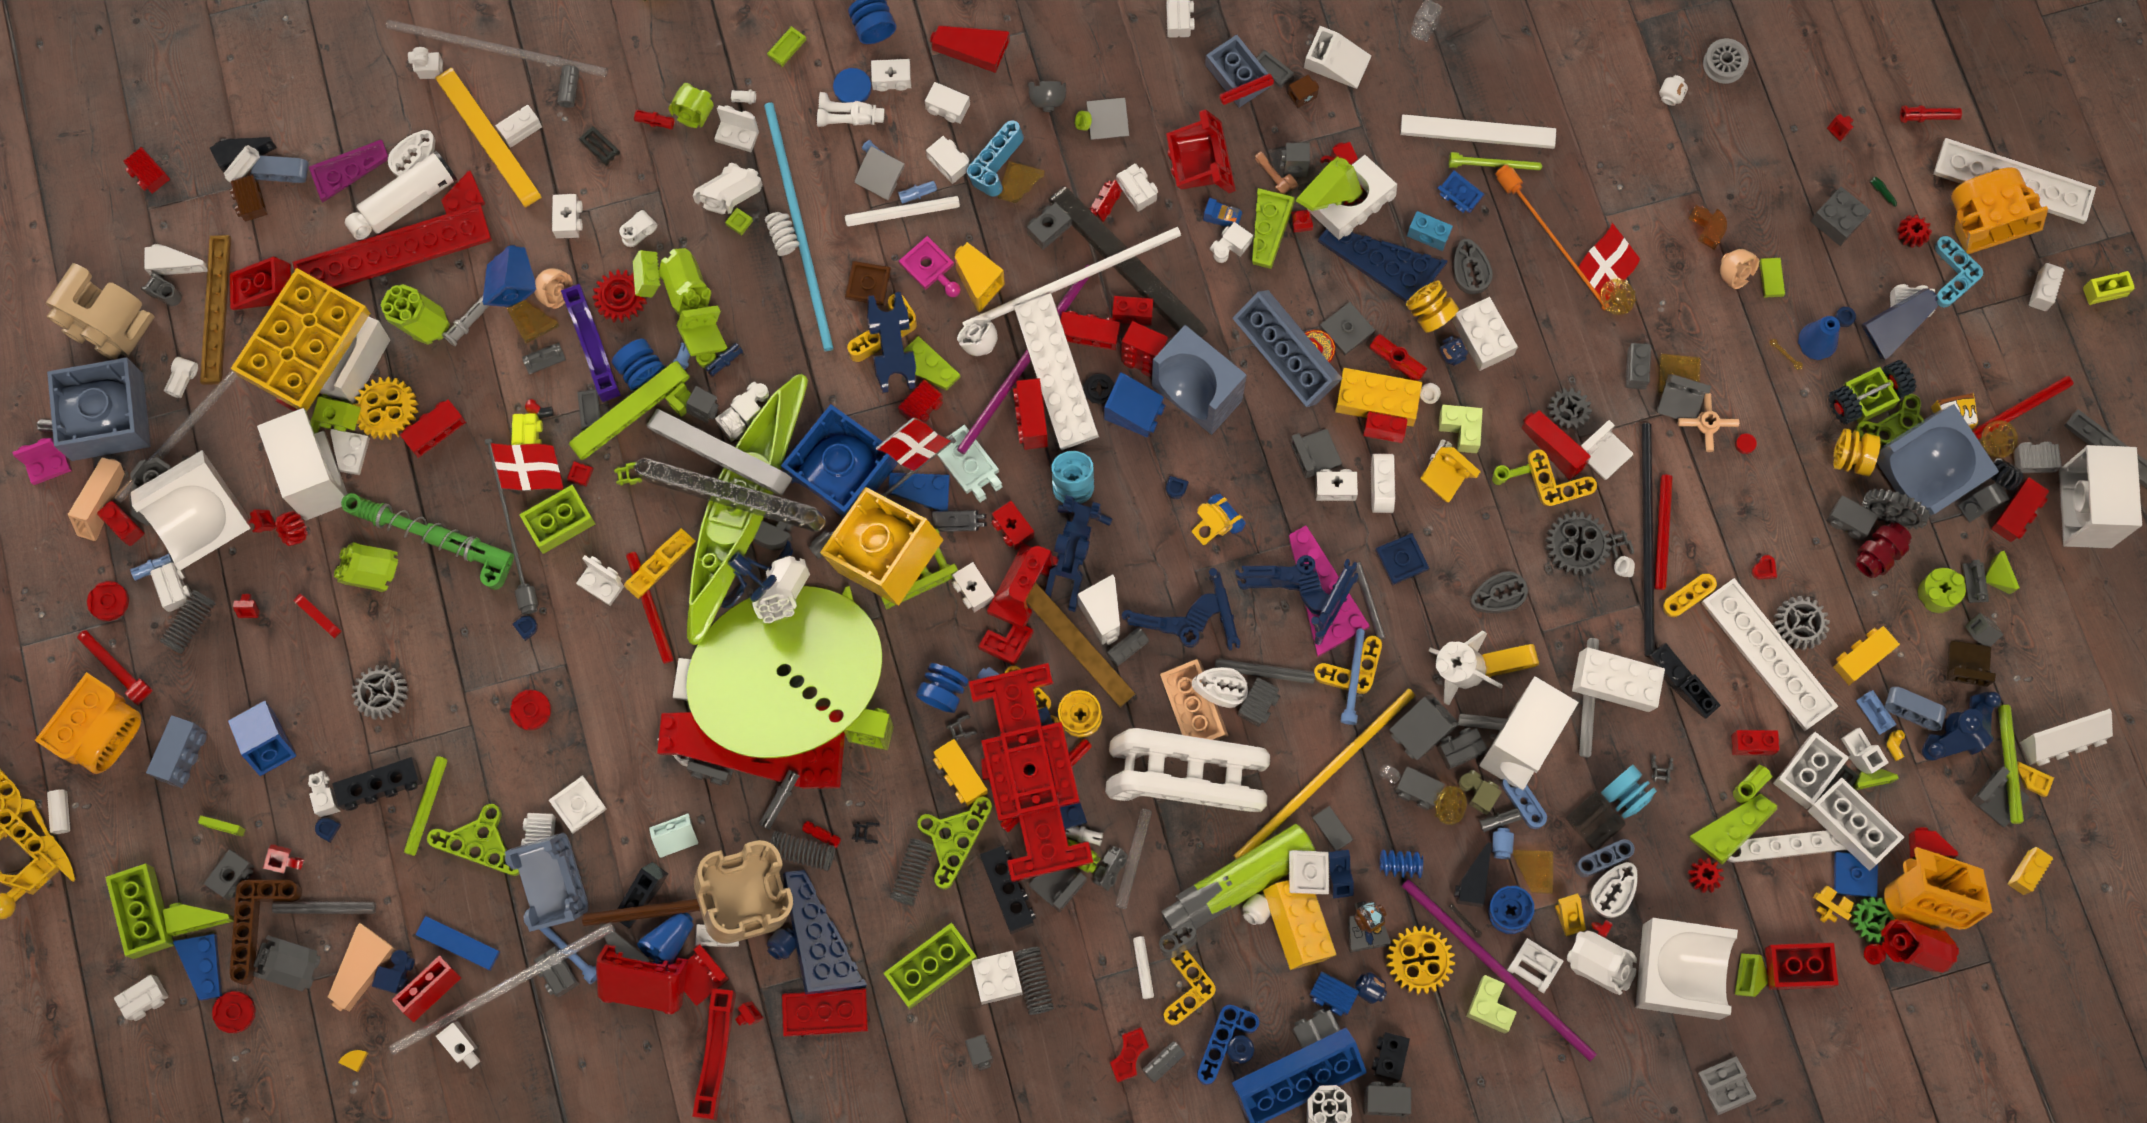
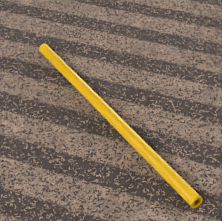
M1407 689L1233 855L1234 858L1238 859L1258 847L1416 696L1411 689Z

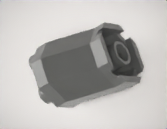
M157 457L149 461H140L130 473L132 480L129 496L131 516L146 526L151 524L142 513L136 512L133 508L131 492L172 468Z
M267 935L265 939L269 941L260 945L254 961V967H257L258 971H253V976L302 992L305 988L310 989L313 983L312 975L314 969L319 966L321 957L317 956V951Z

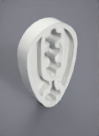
M422 130L406 137L392 149L388 157V165L396 177H399L434 153L435 138L433 134L428 130ZM423 138H425V139L429 138V141H428V142H427V141H424V142H423L422 139H423ZM410 153H417V156L411 157ZM405 159H406V160H410L411 163H410V164H408V163L405 164V163H404V160H405ZM399 166H400V167H404L405 170H404V171H402V170L399 171V170H398V167H399Z
M1212 668L1198 674L1192 680V687L1199 695L1222 707H1236L1248 695V686L1245 678L1232 668Z
M1626 862L1615 866L1598 879L1589 895L1590 904L1597 914L1605 918H1615L1628 909L1637 886L1636 867L1632 863ZM1622 868H1630V874L1632 876L1628 875L1623 880H1621L1624 874ZM1611 885H1619L1618 890L1621 892L1614 894L1613 899L1615 902H1609L1607 907L1610 909L1602 911V905L1599 903H1604L1607 900L1605 894L1609 895L1613 891Z

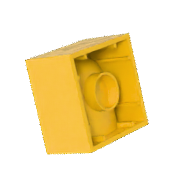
M865 487L820 554L839 574L899 606L943 542V538L926 518Z

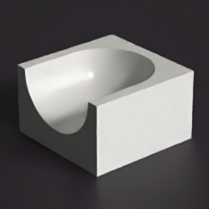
M371 317L367 318L319 393L326 394L341 402L356 403L354 397L360 396L358 390H363L364 384L367 383L390 342V338L378 320Z
M304 408L257 426L282 498L305 521L342 507L341 501L347 495V491L328 438L324 431L314 434Z
M2087 445L2059 469L2063 546L2113 548L2142 526L2137 447Z
M203 450L131 492L133 508L136 512L142 513L153 526L179 571L250 529L247 513Z
M1534 677L1507 718L1509 719L1503 730H1500L1479 766L1498 778L1507 780V783L1513 787L1524 790L1533 773H1537L1579 702L1539 678Z
M1652 918L1644 923L1642 927L1635 1008L1715 1020L1731 1015V1006L1728 1005L1726 997V976L1730 952L1734 941L1737 939L1738 930Z

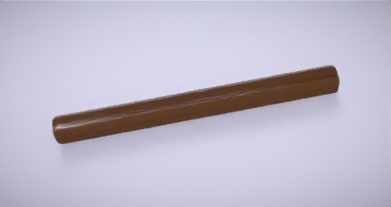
M691 899L587 913L582 915L583 926H591L701 910L698 900Z

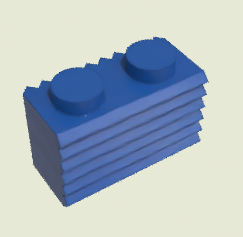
M1321 972L1309 996L1312 997L1311 1001L1319 1006L1325 1004L1331 1007L1332 1013L1342 1016V1014L1347 1015L1359 991Z

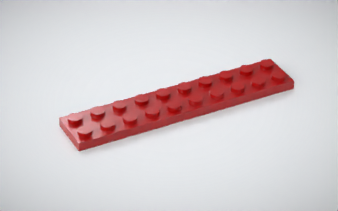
M477 204L293 261L292 263L294 271L298 268L326 285L339 289L492 241L483 208L481 204Z

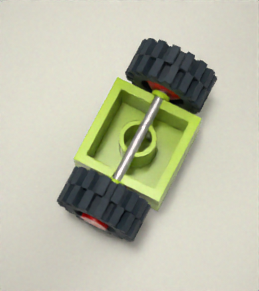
M1897 360L1884 366L1883 369L1879 366L1846 382L1842 387L1830 392L1828 395V400L1831 403L1830 408H1833V414H1836V418L1844 425L1855 420L1859 424L1894 408L1901 398L1916 391V385L1914 384L1916 380L1913 379L1914 375L1913 373L1911 374V369L1907 368V364L1903 363L1902 360Z

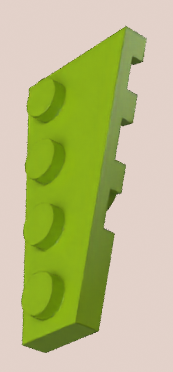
M1258 188L1252 262L1253 265L1272 269L1295 203V197Z
M1759 794L1692 834L1690 840L1723 865L1777 810V805L1762 794Z

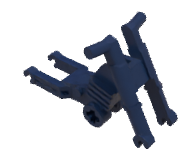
M1066 495L1063 505L1058 506V513L1075 515L1072 522L1067 521L1063 534L1058 535L1054 552L1058 553L1057 559L1059 561L1058 564L1050 569L1045 593L1051 599L1056 575L1075 580L1068 609L1075 612L1083 578L1079 565H1083L1090 545L1089 538L1092 527L1088 526L1090 519H1095L1110 526L1112 518L1101 514V504L1093 502L1092 508L1080 505L1072 496Z
M1308 555L1300 557L1297 564L1293 567L1243 565V573L1235 570L1236 577L1244 579L1246 582L1243 584L1240 580L1237 581L1239 588L1242 590L1248 588L1280 587L1300 591L1301 599L1309 611L1314 615L1320 616L1319 618L1313 617L1311 619L1312 624L1315 626V631H1317L1315 637V644L1317 645L1322 644L1329 627L1333 624L1343 603L1347 601V596L1353 584L1359 579L1358 573L1354 574L1357 570V562L1349 566L1350 560L1346 559L1344 569L1336 584L1332 586L1333 590L1329 595L1321 587L1315 560Z
M1215 568L1209 570V580L1214 584L1215 594L1208 593L1202 595L1190 607L1186 617H1155L1134 613L1130 610H1125L1122 613L1123 620L1130 617L1127 620L1129 626L1132 625L1177 635L1181 639L1182 644L1187 648H1193L1199 643V633L1204 631L1209 619L1214 614L1220 613V622L1223 623L1229 651H1232V644H1236L1237 649L1240 648V640L1235 628L1234 615L1231 612L1226 589L1224 588L1220 572ZM1189 632L1193 633V636L1196 638V640L1192 639L1191 643L1187 642L1186 637H1184V635H1189Z

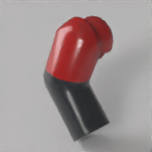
M529 399L525 404V409L529 414H537L539 418L554 416L552 406L541 408L533 399Z

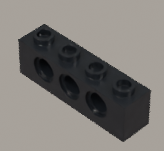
M413 757L332 783L338 807L343 810L346 809V811L355 810L358 808V805L363 803L373 804L378 801V798L384 796L386 798L394 797L402 790H415L418 788V785L423 784L417 761ZM402 774V780L399 783H394V778ZM378 781H382L381 788L375 790V783ZM362 787V793L355 797V790Z
M1000 846L980 854L1010 934L1034 926L1033 920L1036 917L1032 907L1028 908L1025 901L1028 900L1025 889H1020L1017 881H1011L1007 861L1013 858L1009 849L1005 851L1004 846ZM1000 865L1007 867V872L1003 875H999L995 871ZM1005 885H1013L1015 887L1014 892L1011 894L1004 893L1003 888ZM1013 904H1020L1022 906V911L1017 914L1013 913L1010 909Z

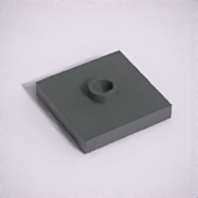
M1351 302L1320 324L1322 331L1329 334L1334 344L1344 356L1375 333V329Z

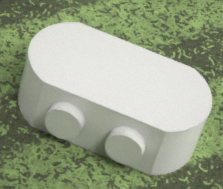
M1372 454V513H1393L1395 505L1394 455Z

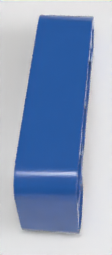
M1234 1005L1223 1007L1197 1072V1079L1201 1084L1210 1085L1215 1081L1227 1051L1228 1043L1235 1029L1247 1034L1256 1031L1259 1026L1257 1015ZM1232 1010L1235 1013V1019L1232 1021L1226 1020L1224 1012ZM1252 1018L1255 1022V1027L1251 1029L1246 1028L1243 1023L1244 1019ZM1218 1030H1225L1228 1038L1221 1041L1217 1038L1216 1032ZM1213 1049L1220 1053V1059L1216 1061L1211 1060L1208 1055L1209 1051ZM1208 1064L1217 1066L1216 1069L1213 1066L1211 1068L1210 1075L1213 1077L1204 1080V1075L1201 1072H1206Z

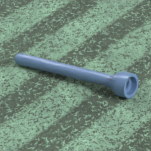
M1362 628L1357 629L1347 707L1344 713L1341 714L1340 722L1348 725H1356L1358 718L1355 711V702L1365 633Z
M550 927L539 929L583 971V978L589 984L597 980L596 966L588 965Z

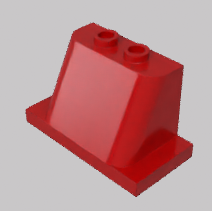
M1205 109L1199 112L1201 121L1166 133L1169 146L1168 156L1173 165L1171 172L1178 188L1183 190L1216 184L1227 193L1236 191L1222 122Z
M1023 543L987 609V613L1024 629L1033 613L1032 609L1027 607L1026 599L1039 575L1042 574L1049 577L1050 569L1058 564L1059 559L1052 556L1051 550L1041 546L1031 547Z

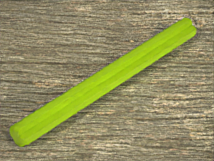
M2001 705L1998 707L2004 766L2010 771L2006 776L2008 779L2006 783L2010 819L2012 824H2021L2024 818L2010 705Z

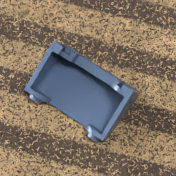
M565 833L553 835L505 851L506 864L513 870H519L530 906L524 914V923L528 926L529 932L574 921L588 911V900L570 841Z

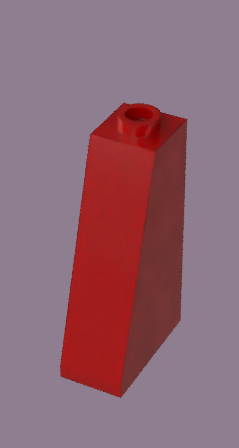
M938 26L936 32L933 31L931 34L930 42L932 43V51L996 73L1010 42V33L1001 30Z
M1540 410L1535 414L1531 412L1524 418V424L1521 429L1547 454L1548 458L1569 481L1586 467L1591 458L1589 453Z

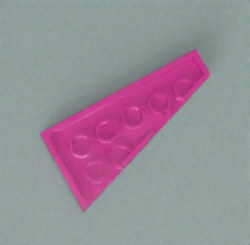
M1304 526L1289 535L1295 564H1297L1300 557L1304 555L1311 556L1316 563L1321 587L1325 593L1330 595L1333 590L1332 586L1336 584L1339 576L1308 527ZM1348 594L1347 601L1343 603L1333 624L1329 627L1322 644H1315L1317 657L1356 636L1357 629L1362 628L1366 630L1370 627L1350 594ZM1305 605L1315 644L1317 631H1315V626L1312 624L1311 619L1313 617L1319 618L1320 616L1311 613Z

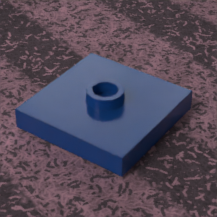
M1834 853V890L1837 892L1836 895L1877 898L1878 864L1869 871L1851 853Z

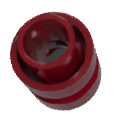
M1896 522L1890 523L1888 526L1882 525L1872 535L1873 541L1867 540L1857 550L1856 567L1869 578H1876L1878 575L1887 574L1895 565L1894 560H1900L1909 551V544L1912 539L1911 534L1904 526Z

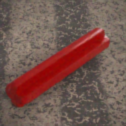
M1271 74L1262 76L1220 94V101L1223 105H1226L1273 85L1274 79Z

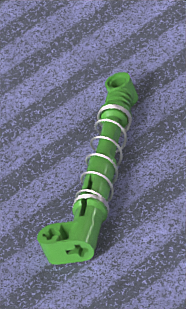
M353 493L345 495L341 501L344 511L352 516L372 522L377 528H382L385 524H389L387 531L390 530L391 526L406 531L404 537H407L408 532L422 537V544L426 542L439 547V550L442 548L456 554V557L461 555L467 561H477L484 564L480 580L490 589H499L505 583L514 560L513 553L483 543L480 538L475 536L467 537L462 535L456 529L451 531L443 528L441 523H429L427 525L424 517H418L414 521L410 520L409 513L406 510L394 514L389 504L372 502ZM357 501L356 508L351 509L352 502ZM401 512H406L408 518L402 517L399 514ZM420 518L425 521V525L416 522V520ZM476 550L485 552V554L478 553ZM494 567L501 570V572H492L491 568ZM490 576L496 577L495 580H489Z

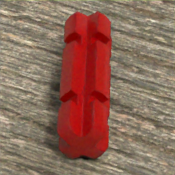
M806 821L802 827L805 833H811L813 837L824 843L828 842L829 845L835 846V848L841 842L840 837L832 836L830 832L819 826L815 827L810 821Z

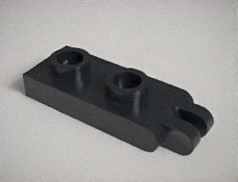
M979 510L932 511L933 527L938 529L939 532L978 531L979 527L987 526V522H979V519L987 518V514H979Z

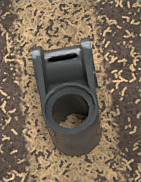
M152 273L148 283L141 287V290L146 294L162 301L168 306H176L182 300L181 293L171 283L155 273Z

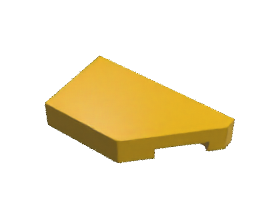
M2017 762L2018 773L2025 789L2046 797L2054 777L2021 762Z

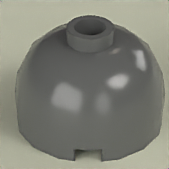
M1059 81L1039 82L1040 86L1035 87L1034 83L1028 84L1029 97L1032 104L1038 108H1043V112H1053L1055 107L1061 106L1065 101V82L1061 85Z

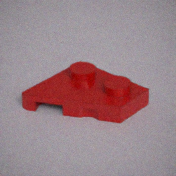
M467 171L441 199L446 214L477 204L485 205L471 171Z

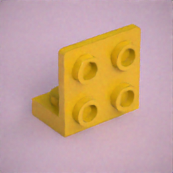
M1440 447L1422 475L1421 481L1445 502H1450L1465 478H1477L1481 471L1455 448Z

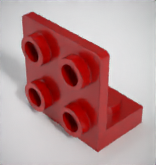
M700 944L693 949L696 953L688 959L684 992L696 1006L711 995L712 988L718 989L729 980L727 975Z

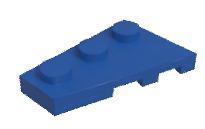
M890 473L889 488L908 473ZM913 474L893 490L890 495L924 505V507L929 509L947 511L950 475Z

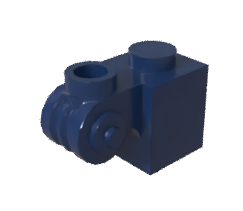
M397 950L392 954L391 960L395 964L393 968L388 969L378 966L372 987L398 994L407 986V972L413 969L415 959L402 950Z

